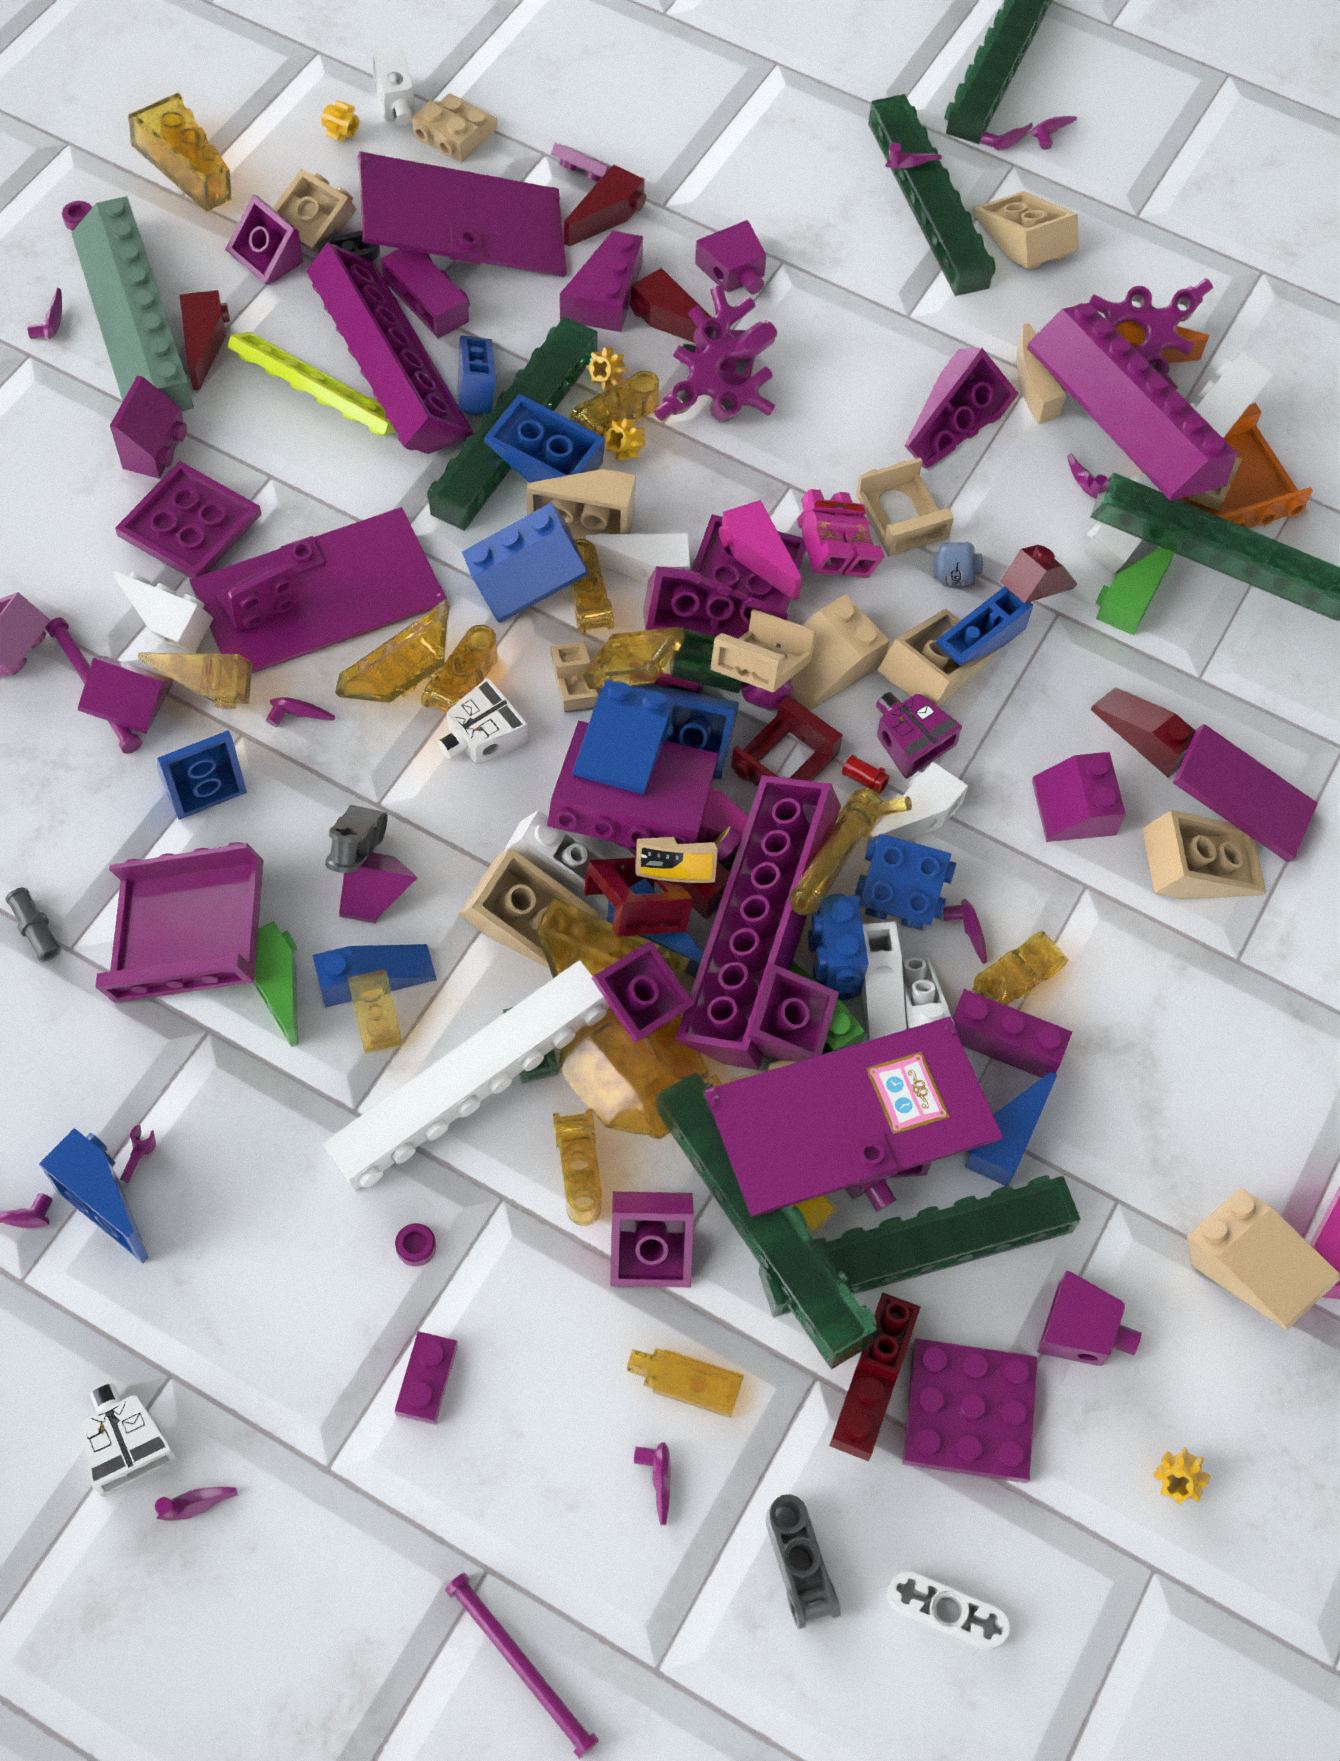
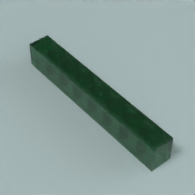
M1004 0L1003 10L998 9L993 23L994 28H988L984 39V46L979 45L974 58L975 64H969L964 78L965 83L960 82L954 97L955 102L950 101L944 116V120L948 121L946 134L980 144L982 134L986 132L1053 0Z
M905 94L871 101L868 125L886 161L890 158L889 146L892 143H899L902 153L938 154L936 147H932L928 139L925 126H921L917 118L916 108L913 105L911 106ZM940 160L928 161L909 168H890L954 296L989 289L992 275L996 271L994 258L991 255L989 256L986 251L982 235L977 233L973 226L971 214L965 210L961 202L960 193L954 189L950 181L949 172L946 168H943Z
M565 316L556 327L553 326L549 330L545 342L540 348L537 347L533 351L526 367L516 373L513 384L507 391H503L499 395L493 410L483 416L477 431L473 436L469 435L466 438L462 450L457 457L449 460L441 478L430 485L427 492L430 515L463 531L467 529L512 468L484 443L485 436L519 394L555 411L585 371L586 366L593 360L591 353L597 352L598 331Z
M1115 472L1100 488L1090 518L1161 548L1173 551L1180 556L1335 621L1340 620V567L1179 499L1169 501L1162 492Z
M696 1072L657 1093V1114L830 1369H834L873 1345L877 1323L872 1312L865 1305L860 1307L852 1295L853 1288L846 1275L841 1271L838 1273L829 1262L830 1255L825 1245L818 1238L814 1240L807 1231V1222L802 1212L796 1206L792 1208L787 1206L751 1218L713 1114L705 1098L704 1090L712 1088L713 1085L710 1082L704 1083Z
M1044 1175L1032 1179L1027 1183L1028 1186L1014 1189L1013 1186L998 1188L991 1192L989 1197L977 1200L976 1196H968L956 1201L953 1207L940 1210L938 1206H933L919 1211L916 1214L917 1217L903 1221L901 1217L889 1218L881 1222L878 1228L865 1231L863 1227H857L844 1232L841 1235L842 1238L826 1241V1238H817L805 1243L803 1248L788 1252V1249L783 1248L772 1251L765 1256V1259L761 1260L758 1273L774 1318L1073 1233L1081 1218L1064 1176L1050 1179L1049 1175Z

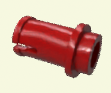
M851 755L842 768L843 776H847L867 787V792L870 794L874 792L881 794L890 779V776L885 773L886 770L880 767L877 769L855 755Z

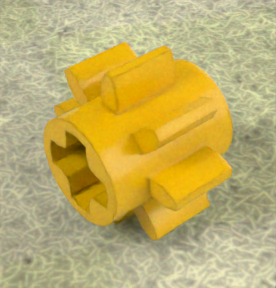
M338 100L335 101V106L332 104L327 105L321 117L322 126L327 128L325 135L342 142L345 141L346 137L352 138L359 127V117L353 114L355 107Z
M612 347L603 348L602 353L592 352L593 360L590 365L586 366L592 377L590 382H601L602 389H611L612 384H623L621 377L624 375V372L629 371V368L625 367L622 360L625 355H613Z
M634 419L612 421V428L605 433L606 451L616 452L615 460L639 458L638 452L646 446L643 434L644 428H635Z
M1183 1447L1181 1453L1175 1456L1171 1452L1166 1451L1161 1460L1163 1465H1159L1154 1473L1155 1478L1162 1480L1163 1488L1160 1494H1167L1171 1498L1176 1499L1179 1505L1190 1496L1198 1502L1203 1493L1202 1487H1207L1211 1475L1202 1472L1204 1458H1197L1193 1454L1188 1453L1185 1447Z

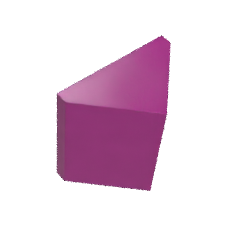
M253 194L225 250L264 284L270 285L303 263L299 232L297 228L260 197Z
M107 656L94 657L78 704V711L147 734L173 685V679Z
M652 941L639 947L591 978L634 1043L647 1038L694 1005Z
M770 963L767 967L747 1036L763 1055L768 1058L799 1062L822 1055L839 992Z

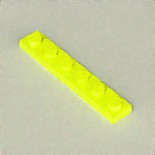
M250 331L230 335L228 348L237 352L242 360L262 366L267 374L287 380L292 388L312 394L319 403L337 408L342 411L344 417L350 420L362 422L369 426L368 429L374 434L386 436L396 432L390 419H386V412L378 402Z

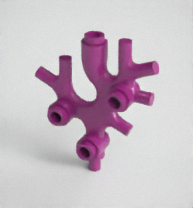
M1204 278L1195 287L1190 285L1186 289L1177 291L1170 304L1164 308H1155L1152 305V294L1144 286L1132 287L1122 302H1110L1093 294L1089 303L1097 311L1103 313L1105 319L1114 328L1128 321L1140 324L1145 330V339L1141 345L1134 348L1177 390L1179 387L1167 375L1169 363L1160 355L1165 349L1169 348L1176 349L1186 355L1189 354L1194 343L1177 334V326L1179 322L1186 321L1193 315L1197 306L1203 302L1202 297L1213 289V285L1207 278ZM1132 302H1139L1141 307L1133 306ZM1177 305H1184L1186 310H1180Z
M716 286L710 289L715 305V317L708 318L698 305L687 313L698 327L693 335L694 342L699 349L704 351L693 353L680 345L676 348L673 357L688 366L689 376L685 381L678 382L663 398L664 403L654 410L655 416L660 421H663L671 414L685 413L696 403L701 395H708L713 399L710 403V413L714 419L720 422L730 420L740 411L742 405L752 406L767 416H770L773 412L775 404L759 394V388L773 377L768 367L762 368L740 385L727 383L720 374V365L724 360H743L754 357L775 342V337L778 335L775 326L768 320L757 322L739 337L731 335L730 327L755 308V302L751 297H746L736 306L732 307L727 302L723 286Z

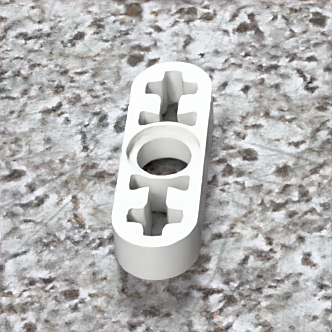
M904 1571L897 1574L887 1588V1600L892 1609L897 1613L981 1649H996L1009 1636L1010 1623L1008 1617L1001 1609L915 1572ZM909 1582L914 1585L913 1593L923 1598L928 1595V1590L935 1592V1595L929 1601L927 1614L920 1611L925 1604L922 1601L911 1599L908 1604L901 1602L902 1594L896 1591V1587L903 1588ZM949 1598L957 1603L960 1609L957 1621L947 1623L938 1617L936 1605L939 1600ZM969 1607L975 1609V1613L971 1617L974 1620L984 1622L988 1617L995 1619L994 1627L1000 1630V1633L993 1634L989 1639L983 1637L984 1629L976 1624L971 1623L968 1626V1632L961 1629V1626L968 1618Z

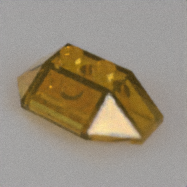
M445 599L351 667L339 673L335 693L342 698L391 703L399 696L406 697L411 694L418 683L427 677L429 679L436 677L444 668L450 603Z
M554 897L536 930L553 979L579 960L590 974L594 976L648 943L649 940L638 935L617 937L612 930L613 924ZM653 943L680 982L690 963V959Z
M608 1009L601 1021L592 1026L587 1024L575 1033L574 1039L561 1048L558 1071L606 1128L662 1139L690 1118L691 1114L668 1070L642 1040L634 1043L616 1014Z

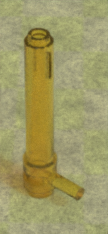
M869 788L860 789L852 793L839 812L838 822L791 892L790 902L792 909L801 915L815 912L862 837L870 833L879 817L911 810L912 801L910 797L904 796L882 801L880 795Z

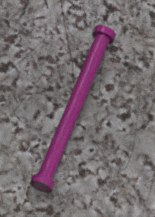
M61 617L52 619L46 626L47 632L51 637L56 638L85 684L90 665L69 634V626L65 619ZM108 721L120 740L119 747L123 753L130 754L141 747L142 741L137 734H133L125 726Z
M466 1573L460 1574L445 1588L446 1593L450 1597L455 1596L573 1743L576 1747L573 1752L581 1759L599 1742V1739L594 1733L588 1734L470 1587L468 1584L470 1578Z

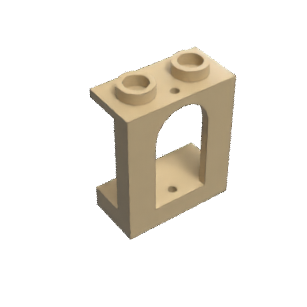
M921 457L910 461H901L893 466L879 470H870L859 477L856 497L860 504H864L865 514L888 557L948 539L950 536L954 517L949 508L939 510L920 477ZM887 491H901L909 497L919 516L891 525L880 505L879 498Z
M754 609L751 612L749 631L739 639L723 633L715 637L710 670L767 691L775 692L811 662L816 631Z

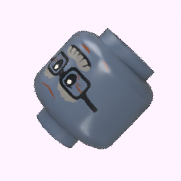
M970 542L943 543L939 548V552L933 553L934 579H939L944 587L971 586L975 582L976 574L983 573L982 553L976 554L975 547Z

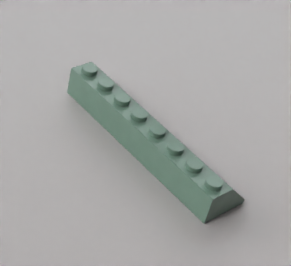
M128 196L98 202L71 234L122 401L138 375L147 379L177 404L181 411L193 409L194 406L188 381Z

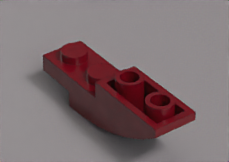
M882 1292L829 1445L830 1447L869 1462L921 1306Z

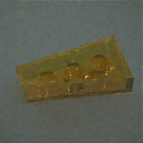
M179 92L128 114L131 146L207 212L231 200L230 169L215 146L210 145L208 142L207 134L203 128H199L196 124L189 108L186 109L184 106L183 98Z

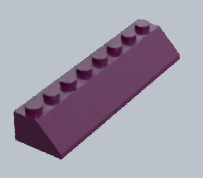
M327 242L306 272L313 283V289L320 295L325 304L324 309L332 316L336 323V330L345 339L349 353L361 368L360 373L368 380L372 387L373 396L381 403L386 412V419H390L399 435V442L408 450H417L430 454L472 439L475 435L462 411L458 410L457 402L375 262Z
M1081 303L1077 306L1061 309L1028 342L1027 349L1169 501L1227 486L1237 452L1090 303Z
M764 775L761 777L689 995L694 1005L684 1012L675 1038L677 1042L722 1064L754 1070L760 1069L764 1055L747 1035L768 965L773 963L789 971L791 969L841 808L831 783Z

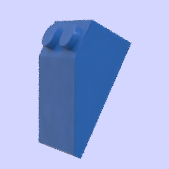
M519 394L485 436L484 443L526 481L531 483L598 470L603 463L605 438Z
M606 679L597 698L572 775L644 795L669 733L676 698L665 696L657 691H647L632 687L624 682H614Z
M229 730L157 758V769L162 784L179 820L247 793Z
M73 1128L39 1163L40 1167L58 1194L141 1263H144L149 1257L121 1183L112 1168L116 1164L115 1161L106 1153L108 1148L98 1137L92 1133L85 1137L77 1129Z

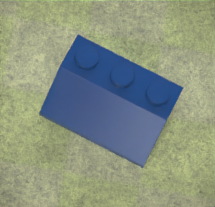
M552 502L462 551L472 579L499 623L589 575L568 523Z
M636 680L632 687L647 691H657L665 696L676 698L666 741L718 753L713 777L721 779L733 737L739 702Z

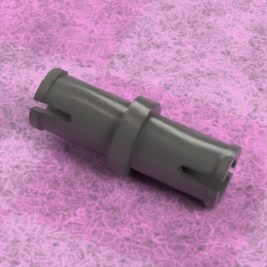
M21 887L11 891L5 900L19 922L17 926L22 936H27L37 954L38 960L45 962L58 956L62 949L48 928L49 920L46 914L39 912L30 896L28 888Z

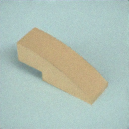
M1027 323L1023 325L1018 343L1017 372L1026 404L1036 422L1041 424L1061 416L1066 393L1052 374L1027 349L1028 342L1036 335L1034 329Z

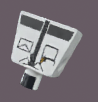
M402 44L372 49L374 86L384 118L387 121L394 120L398 126L408 125L415 114L414 90ZM395 73L397 81L389 82V75Z
M487 678L448 710L447 723L450 733L438 740L441 751L448 759L465 750L474 763L481 764L528 743V724L494 683Z
M114 1384L103 1385L90 1394L97 1413L80 1421V1429L90 1482L101 1497L177 1460L174 1451L137 1395L130 1396L121 1401Z

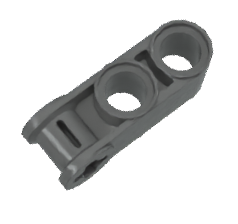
M349 805L347 811L342 817L338 818L335 825L329 830L332 844L331 852L326 857L325 866L339 873L358 871L367 857L372 855L376 846L383 841L388 820L387 812Z
M791 1494L781 1495L774 1500L767 1511L765 1518L766 1527L787 1590V1599L794 1622L798 1629L805 1628L806 1622L827 1615H831L833 1618L839 1617L841 1615L840 1606L834 1586L828 1577L804 1502ZM781 1507L792 1509L797 1516L796 1526L791 1528L781 1526L776 1520V1510ZM794 1549L804 1550L810 1557V1568L805 1571H799L792 1567L789 1562L790 1551ZM818 1600H821V1601H822V1602H819V1603H816V1604H813V1605H810V1606H806V1605H805V1604H809V1603H812V1602H815V1601H818Z

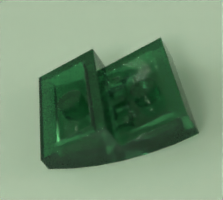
M675 627L670 648L671 676L739 694L742 681L710 670L715 637Z

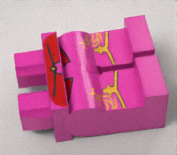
M808 490L801 499L803 512L798 517L797 523L799 528H802V536L813 573L840 575L842 572L843 576L869 577L884 559V554L881 546L873 545L869 534V521L864 516L866 513L864 504L853 503L850 494L846 492H838L833 494L830 500H824L821 490ZM830 559L831 564L827 565L826 562ZM857 562H859L860 567H855Z

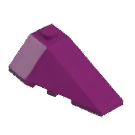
M983 348L958 349L940 373L905 447L915 459L921 457L923 468H929L954 451L956 446L965 439L979 433L978 430L1000 419L1019 393Z
M660 566L655 567L648 580L643 607L645 631H664L667 634L715 639L721 633L739 639L749 631L751 612L754 609L786 621L788 618L787 612L692 570Z

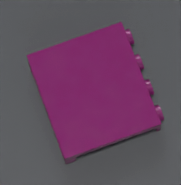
M578 720L551 797L547 826L636 848L637 839L674 837L677 844L696 843L708 793L712 784L718 753L665 741L645 793L642 795L572 775L589 725L588 722Z
M233 842L224 847L212 849L197 848L193 852L181 854L165 853L156 858L143 860L129 859L124 863L110 865L109 870L120 879L110 972L97 973L95 988L116 1003L254 983L264 860L248 843Z

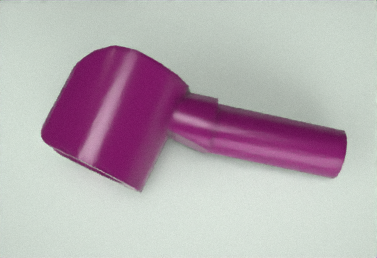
M140 1125L134 1126L131 1130L130 1138L133 1149L120 1177L121 1181L129 1183L142 1156L153 1152L155 1149L156 1139L154 1130L150 1132L148 1139L139 1141L142 1133Z

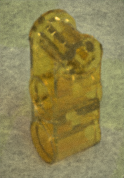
M650 371L636 372L633 376L617 385L609 387L606 391L588 401L578 404L572 410L570 420L606 439L605 433L612 428V421L634 419L636 422L646 415L653 413L659 407V379L656 374Z
M576 539L575 542L589 572V575L569 585L578 633L581 635L585 634L586 630L606 627L608 630L614 629L613 610L611 602L607 597L596 548L588 540Z
M476 625L466 632L439 672L425 687L421 697L422 706L426 708L432 706L447 714L450 708L485 679L498 660L496 634L492 628L485 625Z
M1040 931L1030 937L1023 945L1009 951L997 960L996 963L980 972L975 977L973 988L970 991L1008 1005L1012 1001L1026 995L1040 982L1048 980L1057 974L1068 962V957L1044 931Z
M592 1108L585 1109V1112L582 1114L560 1116L558 1112L553 1113L555 1143L559 1151L566 1212L573 1223L587 1226L598 1220L602 1208V1191L595 1147L596 1137ZM575 1160H583L589 1165L584 1169L578 1170L572 1168L569 1164ZM582 1196L589 1197L594 1201L587 1207H580L574 1203L577 1198Z

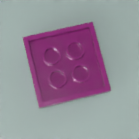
M179 461L115 527L117 536L192 579L207 574L262 513L258 504Z
M711 514L692 571L787 612L791 599L734 558L729 547H724L719 537L718 529L722 526L723 517ZM778 531L800 572L807 551L804 539Z
M915 1338L912 1351L902 1464L1027 1483L1030 1480L1037 1356Z

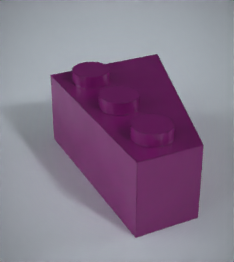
M612 231L561 291L560 321L622 332L631 301V285L637 282L642 266L643 236Z

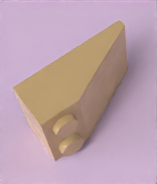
M1025 191L973 208L974 216L1009 260L1022 265L1023 268H1037L1045 261L1063 259L1066 257V254L1078 250V214Z
M599 469L528 483L526 488L527 515L552 502L568 523L575 540L586 541V535H597L600 533L630 534L635 516L636 475L623 471Z
M846 594L818 610L802 625L815 630L816 635L811 662L791 678L793 686L791 697L811 711L878 669L885 658L889 646L888 638Z
M945 608L897 637L879 666L878 671L887 677V680L892 685L899 687L910 697L915 694H921L937 707H940L955 695L998 650L962 666L957 664L935 644L939 637L961 621Z
M1170 810L1142 828L1154 894L1178 899L1260 896L1266 893L1256 842L1233 824Z
M509 848L494 858L458 915L486 936L560 974L566 968L599 912L517 851Z
M1239 1188L1187 1235L1191 1265L1286 1331L1340 1280V1274L1271 1206L1242 1188Z

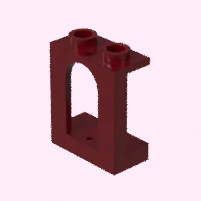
M787 694L778 704L777 716L743 750L737 745L733 748L731 768L739 778L744 781H750L757 787L762 775L779 777L762 765L760 761L790 732L815 751L790 779L813 781L839 754L843 734Z
M636 857L588 861L584 894L585 896L605 894L614 905L615 913L612 930L617 937L687 932L693 898L679 882L637 876L635 872ZM646 878L653 889L656 882L665 893L635 895L629 887Z

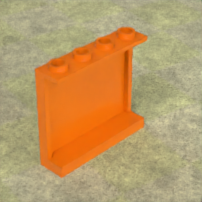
M1256 403L1250 404L1224 436V440L1237 452L1236 457L1241 458L1242 461L1220 510L1217 511L1188 499L1189 496L1174 500L1166 510L1187 547L1200 543L1208 544L1216 538L1229 534L1237 535L1245 529L1257 525L1265 526L1274 520L1286 516L1294 517L1302 513L1306 508L1313 490L1309 487L1298 491L1256 426L1262 413Z

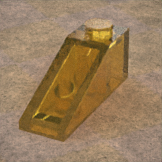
M138 653V660L214 702V707L235 709L236 704H249L253 663L240 654Z

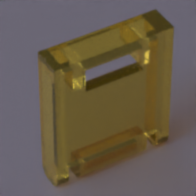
M679 627L612 634L582 676L589 689L602 688L606 679L614 682H624L628 685L655 683L659 677V672L664 671L681 647L680 645L685 641V633Z

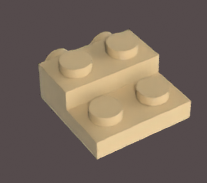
M451 93L446 95L438 104L430 100L412 117L414 137L459 162L468 157L498 128L497 118Z
M301 169L273 209L298 229L300 244L317 254L319 243L327 239L333 231L340 234L357 209L351 202L353 197L345 189L339 186L337 189H334L317 172L311 175Z

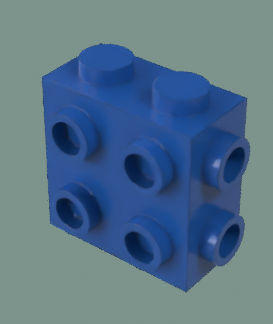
M879 833L878 840L870 839L864 860L871 862L868 875L860 874L854 895L861 897L859 906L866 907V915L886 920L887 914L902 917L900 924L922 930L923 924L931 926L933 918L941 919L946 898L940 897L943 883L951 884L956 862L950 861L952 853Z
M832 894L826 898H820L817 913H812L811 916L812 930H808L810 952H816L817 963L813 964V978L821 985L838 991V999L840 1001H848L860 996L869 964L858 895Z

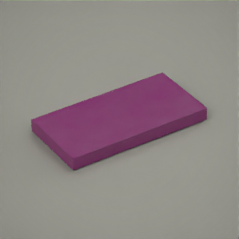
M1205 724L1197 728L1173 780V784L1286 862L1295 859L1318 804Z

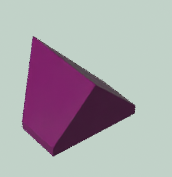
M373 852L362 863L358 871L344 873L339 916L376 924L377 918L418 877L394 856Z

